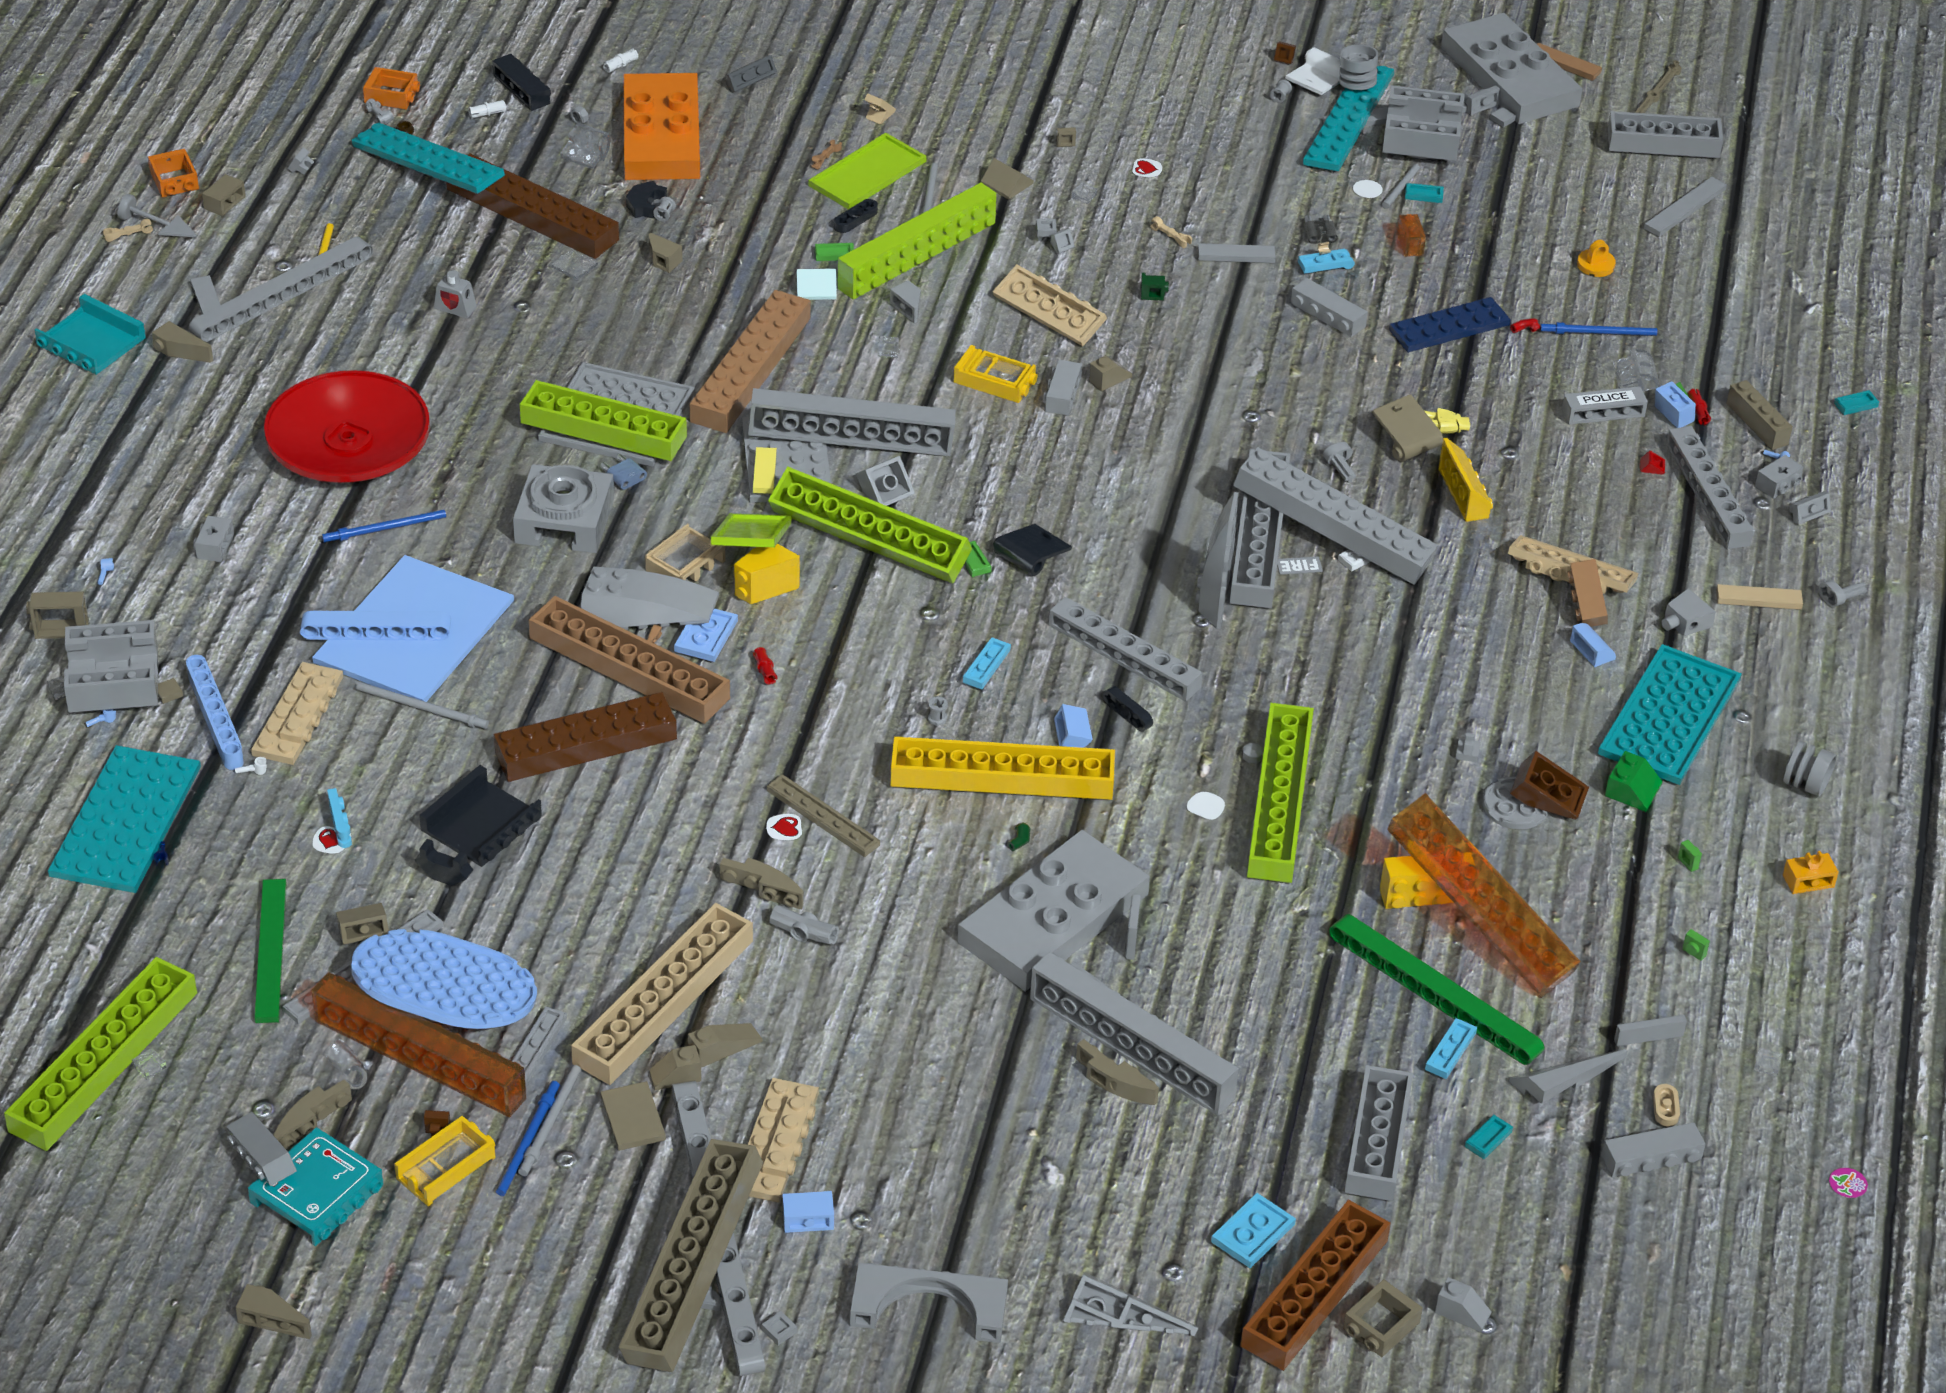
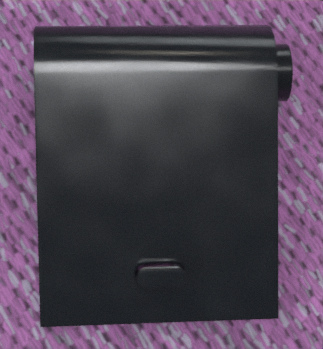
M1032 524L999 536L993 543L995 553L1032 576H1036L1041 572L1046 559L1072 549L1071 545L1037 524Z

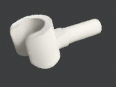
M258 757L255 759L254 765L235 768V772L237 774L254 771L256 774L262 775L266 772L267 768L266 758Z

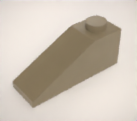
M170 321L152 332L154 348L167 356L209 363L213 361L210 344Z
M751 1023L708 1025L688 1034V1046L696 1045L701 1068L762 1042V1037Z
M246 1285L236 1305L238 1323L301 1338H311L310 1320L271 1289L259 1285Z

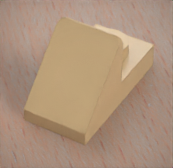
M867 93L865 101L870 104V109L866 119L882 124L895 113L896 108L883 99Z

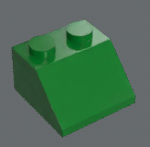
M1624 751L1609 776L1605 797L1646 812L1662 786L1663 781L1646 758Z

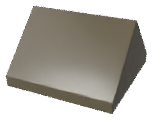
M993 158L981 183L1009 200L1031 186L1034 180Z

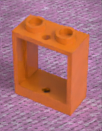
M375 67L363 87L364 103L369 99L379 101L381 106L407 110L409 104L413 102L416 92H419L420 89L417 73ZM381 86L405 89V91L398 92L380 88Z
M185 148L148 156L150 173L162 197L199 189L197 173ZM182 169L186 172V175L163 180L159 175Z

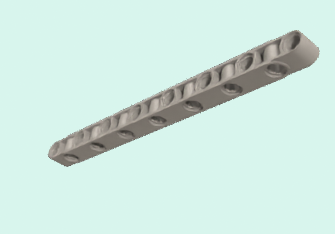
M689 1081L672 1084V1095L693 1180L711 1138L697 1082ZM733 1233L716 1271L715 1278L738 1374L743 1376L765 1372V1363Z

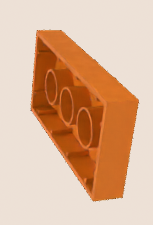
M697 73L624 74L625 180L700 179Z

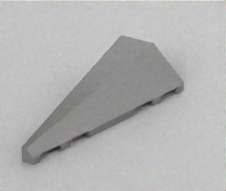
M1620 1049L1510 1077L1509 1082L1523 1095L1530 1093L1543 1104L1570 1086L1576 1089L1626 1058L1628 1051Z
M1085 1272L1081 1276L1063 1319L1066 1323L1074 1322L1133 1330L1190 1334L1191 1336H1195L1198 1330V1326Z

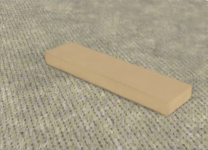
M1717 584L1718 604L1802 610L1801 590Z

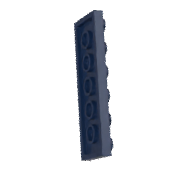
M1489 297L1391 323L1389 331L1406 352L1409 353L1509 326L1511 319L1496 301Z

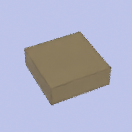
M1057 128V147L1075 146L1076 128Z
M174 678L158 683V697L163 704L183 697V691Z

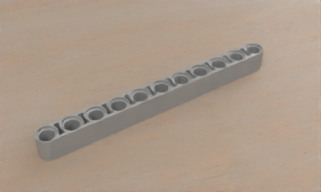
M356 236L196 317L191 321L189 330L205 342L211 341L368 260L372 256L374 249L370 244Z

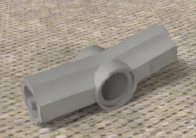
M776 905L770 916L771 924L789 931L792 937L799 942H806L808 939L834 945L838 939L839 927L837 925L818 921L817 917L810 912L799 914Z

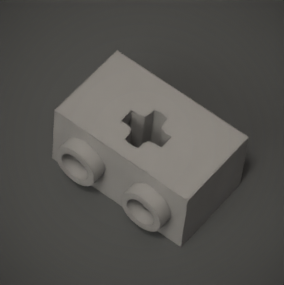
M1784 455L1758 471L1755 487L1774 499L1780 494H1784L1793 486H1797L1802 481L1804 467L1787 455Z
M207 516L205 523L200 526L198 537H195L193 542V549L196 550L197 559L222 562L234 536L232 519Z

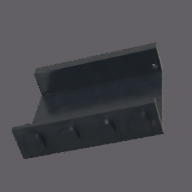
M479 765L419 815L420 827L422 832L457 853L460 851L466 852L467 859L483 867L541 818V800L538 799L531 803L530 806L488 782L487 768Z

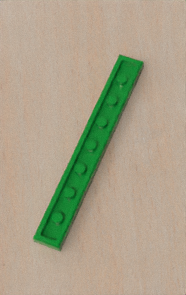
M286 879L263 880L255 1023H276L280 1019Z

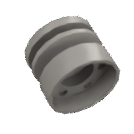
M1360 44L1344 47L1340 51V84L1352 90H1364L1374 87L1377 84L1376 67L1378 65V51L1371 46Z
M1800 741L1787 761L1783 782L1790 785L1795 779L1794 787L1799 788L1805 780V791L1820 797L1833 773L1837 755L1822 749L1817 757H1815V746L1810 745L1806 751L1807 743Z

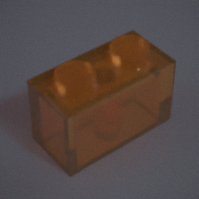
M1418 214L1399 215L1397 236L1404 256H1423L1426 236Z

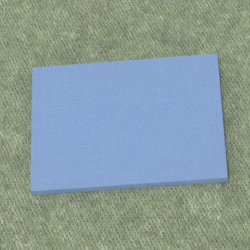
M404 555L354 611L446 612L451 616L449 637L445 640H327L312 657V660L317 665L342 670L344 675L372 686L427 702L512 604L514 595Z

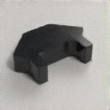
M655 181L634 185L626 196V206L634 218L642 216L654 218L653 211L655 205H652V202L656 199L667 197V187L659 186Z
M430 839L425 840L419 848V855L415 859V862L431 879L450 886L467 880L474 870L467 862L466 852L460 851L456 857L449 856L435 850L433 841Z

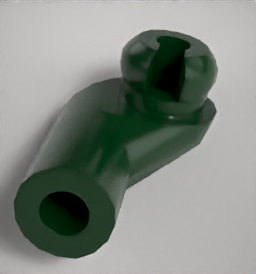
M1022 822L1015 826L1017 837L1007 843L1011 851H1015L1029 843L1031 829L1028 824Z

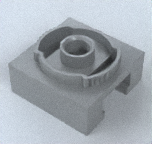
M1391 85L1382 152L1407 155L1419 159L1436 158L1456 161L1464 94Z
M532 464L513 517L515 543L540 546L544 528L575 532L572 550L597 553L614 502L613 474L587 471L574 465L551 467ZM558 491H568L570 493L558 494Z
M154 620L65 627L68 669H64V690L68 712L158 705V643Z

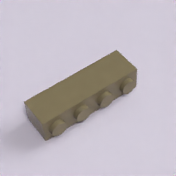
M1747 380L1730 385L1726 404L1771 450L1789 445L1793 426Z

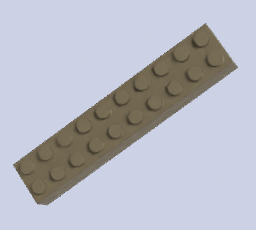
M716 1139L710 1140L619 1345V1349L627 1364L668 1372L674 1371L763 1165L756 1146Z

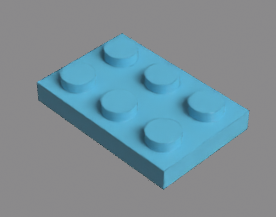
M1256 1193L1212 1235L1211 1242L1248 1268H1251L1295 1225L1296 1218Z

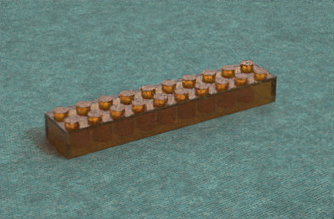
M1426 793L1391 819L1387 830L1541 998L1575 972L1581 961Z
M330 972L311 990L315 1022L509 1118L527 1099L524 1067L519 1063L512 1062L496 1052L489 1051L480 1044L473 1043L458 1033L446 1030L441 1025L432 1023L421 1016L386 1005L372 998L358 985L356 986L346 981L343 977L336 976Z

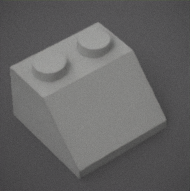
M900 456L856 473L863 493L869 499L883 505H890L915 494Z

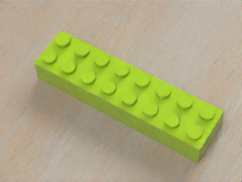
M538 380L534 382L520 403V418L523 424L663 460L672 461L687 437L685 417Z

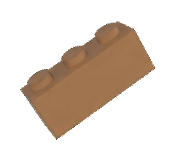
M1596 559L1570 563L1571 571H1567L1569 584L1573 583L1574 590H1571L1573 603L1577 602L1578 609H1575L1577 622L1581 621V623H1586L1590 627L1608 624V615Z

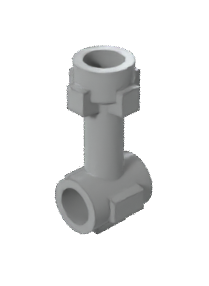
M369 99L366 102V109L368 112L372 111L376 114L377 123L385 125L394 119L389 109L383 111L380 108L381 104L379 101Z

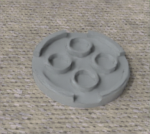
M1516 777L1500 778L1498 782L1485 789L1483 796L1484 811L1490 819L1501 826L1511 829H1529L1541 824L1548 816L1549 812L1527 806L1510 794Z

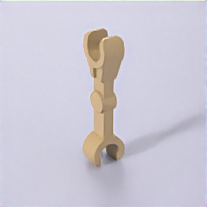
M1156 216L1151 220L1155 222L1151 225L1152 230H1161L1166 233L1167 236L1174 238L1180 247L1186 248L1187 243H1192L1190 235L1176 232L1175 229L1163 224V220L1160 217Z
M144 219L139 225L125 226L121 229L106 228L103 230L105 240L111 242L121 237V235H131L139 231L148 234L153 231L152 226L145 227L152 223L150 219Z

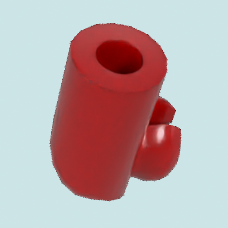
M1536 318L1523 319L1511 324L1510 330L1512 333H1517L1530 327V330L1535 332L1540 329V324Z

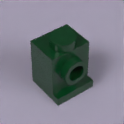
M1142 273L1141 300L1164 301L1165 293L1169 291V281H1165V276Z

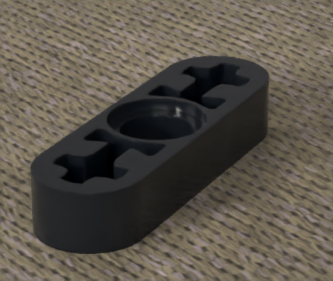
M865 199L835 217V231L847 233L878 213L877 201Z
M1112 686L1103 692L1105 703L1137 730L1144 732L1153 726V719L1150 713L1118 687Z

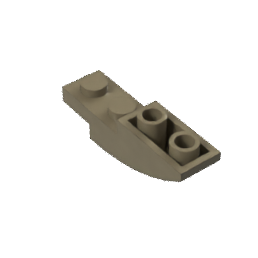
M726 858L722 859L720 863V880L759 890V898L802 910L804 891L781 871L751 858H747L745 864Z
M1085 1039L1077 1044L1076 1060L1087 1068L1086 1078L1108 1092L1134 1102L1148 1105L1158 1103L1159 1087L1154 1081L1142 1075L1136 1067L1131 1066L1126 1061L1117 1065L1113 1059L1106 1057L1096 1046L1091 1045Z
M344 1079L326 1091L318 1086L307 1093L283 1117L273 1136L286 1150L291 1149L317 1127L319 1120L325 1119L329 1114L352 1101L350 1084Z

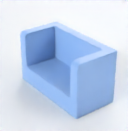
M1672 381L1655 389V407L1676 428H1681L1694 422L1696 404Z
M832 1191L783 1194L785 1233L834 1230Z

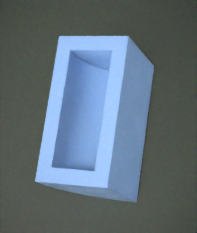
M1580 623L1573 626L1570 642L1594 667L1616 659L1615 652L1588 624Z
M1062 704L1054 718L1059 746L1084 748L1092 741L1087 710Z

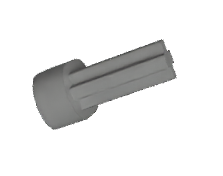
M1339 442L1326 448L1323 457L1330 465L1335 466L1345 481L1350 483L1352 479L1356 478V475L1346 460L1352 456L1353 450L1346 442Z
M1828 580L1820 583L1818 588L1821 598L1830 607L1842 605L1846 599L1867 592L1864 582L1841 588L1835 581Z

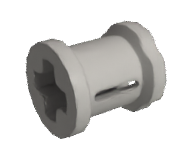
M1284 79L1279 80L1276 88H1273L1270 92L1271 99L1274 102L1282 103L1286 98L1285 96L1292 91L1291 83Z
M662 197L659 201V206L653 211L654 217L659 221H667L670 217V212L676 208L674 200L670 197Z
M939 696L931 698L928 702L930 709L928 721L937 726L943 725L947 720L945 710L948 707V702L945 698Z

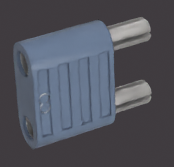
M618 454L617 460L620 463L612 467L606 462L600 465L606 473L613 474L614 483L622 490L643 481L647 476V472L631 458L627 459L623 454Z

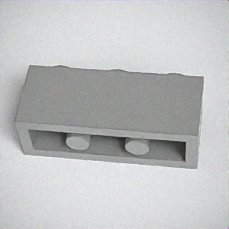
M1059 360L1057 367H1053L1052 379L1048 380V392L1045 391L1043 396V403L1046 404L1045 412L1069 416L1081 381L1082 363Z

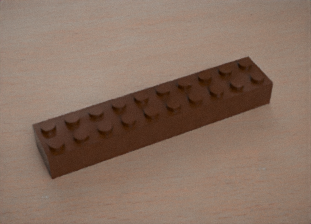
M471 153L468 154V156H470V157H473V158H476V159H478V160L484 161V162H486V163L492 164V163H490V162H488V161H486V160H484V159H481V158H479V157H477V156H475V155H473V154H471ZM505 169V176L478 194L446 182L447 190L594 259L598 258L619 241V222Z

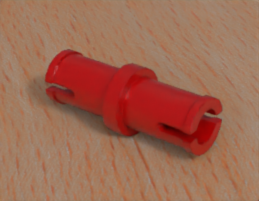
M1695 388L1689 390L1687 394L1696 404L1695 414L1699 424L1702 425V422L1703 425L1708 424L1711 421V417L1707 411L1706 402L1702 400L1700 391L1698 389L1695 390Z
M758 647L753 652V657L757 662V670L762 674L766 684H774L776 682L775 679H778L773 669L774 663L768 657L766 649Z

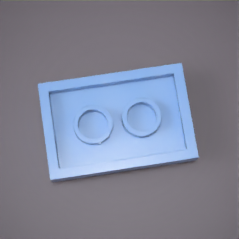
M714 609L709 623L686 625L674 645V652L715 662L738 622V615Z

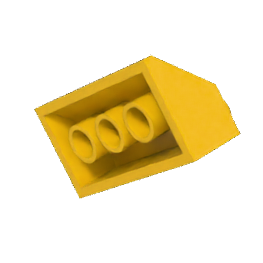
M1443 438L1439 471L1466 522L1488 519L1490 510L1493 508V502L1488 497L1484 484H1481L1477 471H1474L1470 458H1467L1464 450L1448 438Z

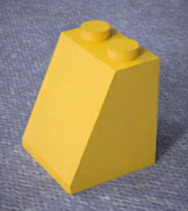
M779 544L775 547H755L734 564L735 596L749 604H754L798 589L800 587V556Z

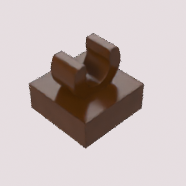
M1281 41L1277 42L1274 60L1292 64L1296 45Z
M425 1110V1133H431V1137L451 1124L449 1111Z

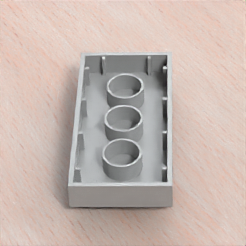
M1505 13L1443 30L1441 48L1483 89L1495 85L1499 87V105L1515 114L1518 124L1580 106L1583 88L1546 51L1542 50L1530 38L1528 33L1519 28Z
M1081 830L959 923L958 944L1026 992L1031 988L1033 966L1049 952L1064 960L1069 958L1130 909L1131 896L1133 894L1141 895L1140 901L1148 895L1150 876Z

